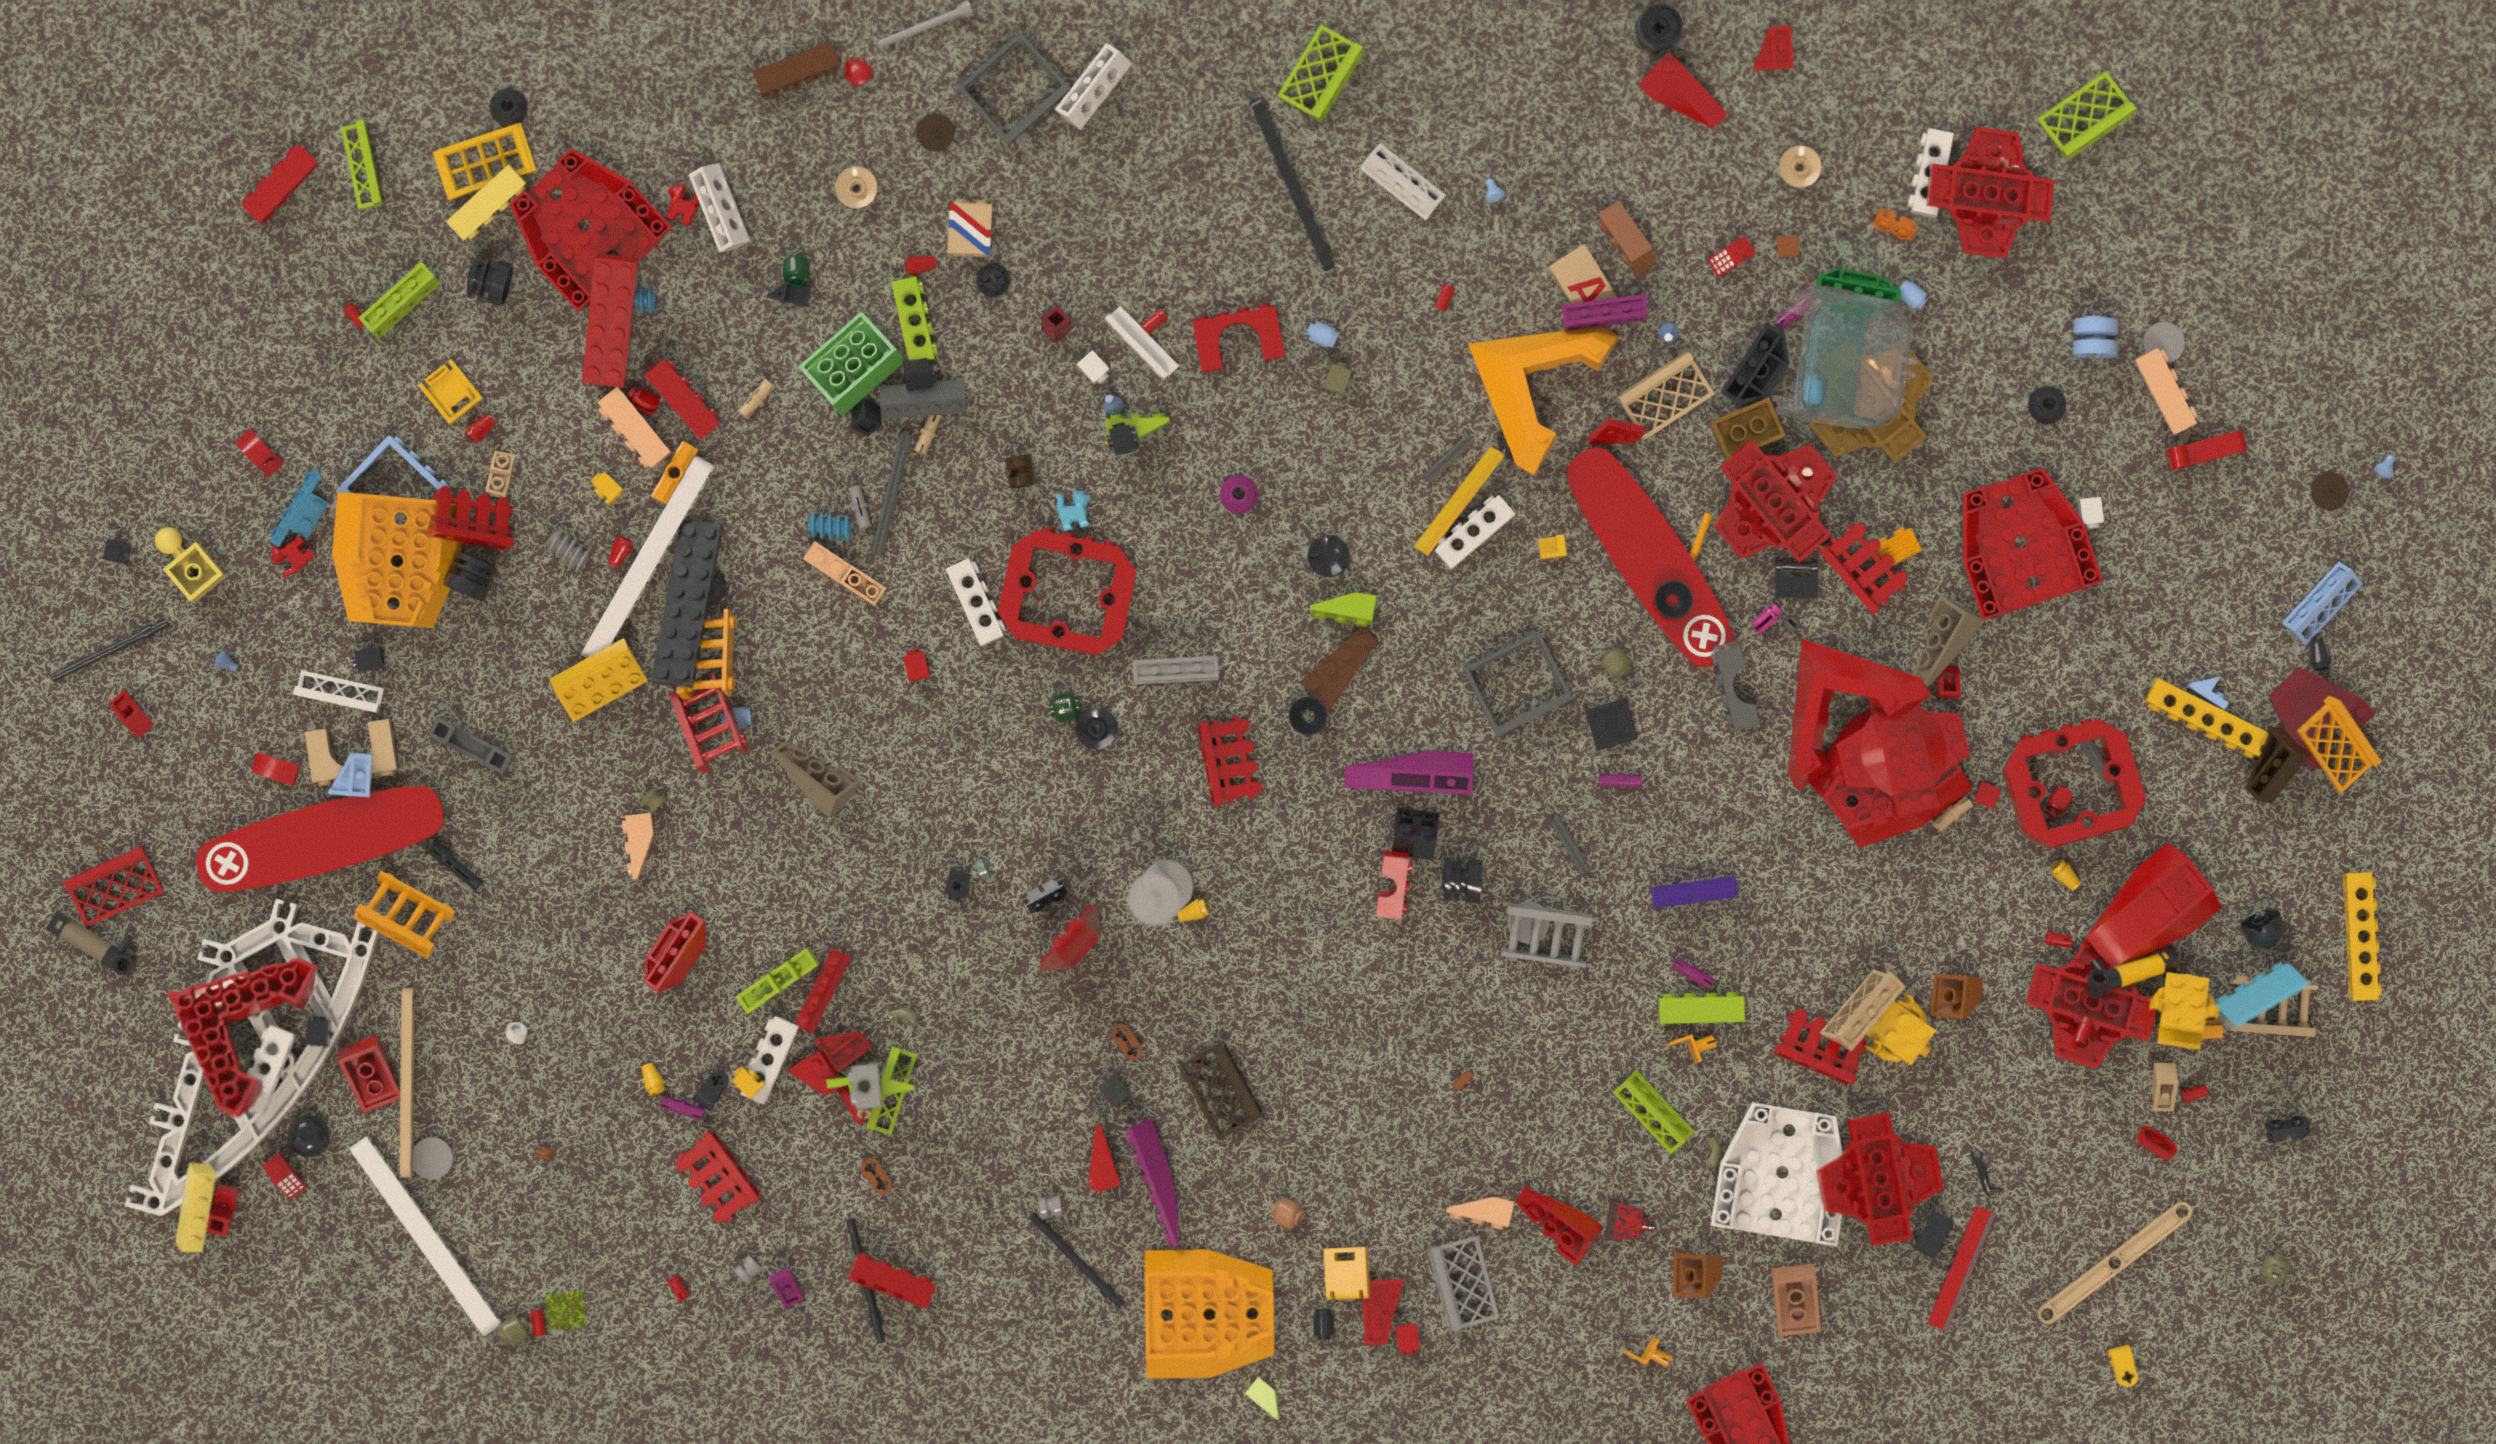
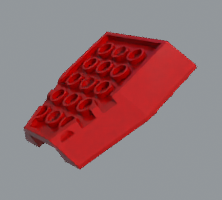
M571 148L556 161L557 166L527 192L524 190L509 205L536 267L572 307L579 312L590 305L594 260L598 253L607 255L610 251H616L621 257L636 258L641 261L661 243L672 227L630 180ZM552 190H562V197L559 200H553L551 198ZM582 220L590 221V229L581 231L579 223Z
M2044 468L1963 493L1962 561L1982 621L2103 582L2083 520ZM2008 496L2012 498L2013 506L2011 508L2002 506L2001 501L2003 497ZM2017 537L2025 538L2026 546L2024 548L2016 547L2015 539ZM2033 576L2037 577L2040 582L2039 586L2035 589L2028 585V579Z
M1870 707L1843 727L1825 754L1832 768L1810 783V786L1819 798L1822 797L1845 827L1846 833L1858 848L1924 826L1972 789L1962 769L1956 764L1943 772L1939 781L1934 786L1940 807L1897 817L1892 796L1885 794V792L1878 788L1846 786L1835 745L1864 727L1871 715ZM1849 795H1854L1857 798L1858 803L1855 807H1849L1846 804V798Z

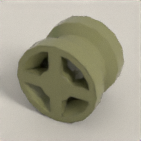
M654 787L645 795L641 803L647 805L650 808V812L654 814L665 803L667 798L661 796L658 793V789Z

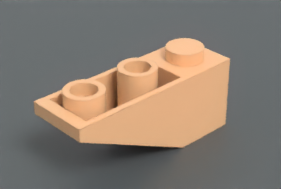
M652 813L625 816L626 821H622L623 832L628 835V842H625L626 855L630 854L631 863H627L628 874L633 876L634 880L640 878L655 835Z
M1489 1197L1446 1207V1212L1450 1213L1449 1217L1462 1220V1216L1471 1218L1470 1222L1482 1225L1483 1221L1490 1222V1227L1503 1230L1504 1226L1509 1227L1514 1202Z

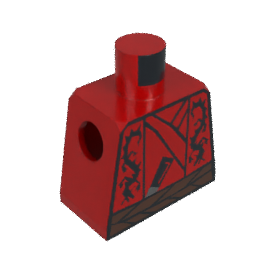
M1610 1199L1604 1239L1638 1240L1640 1239L1641 1231H1654L1655 1220L1643 1218V1209Z

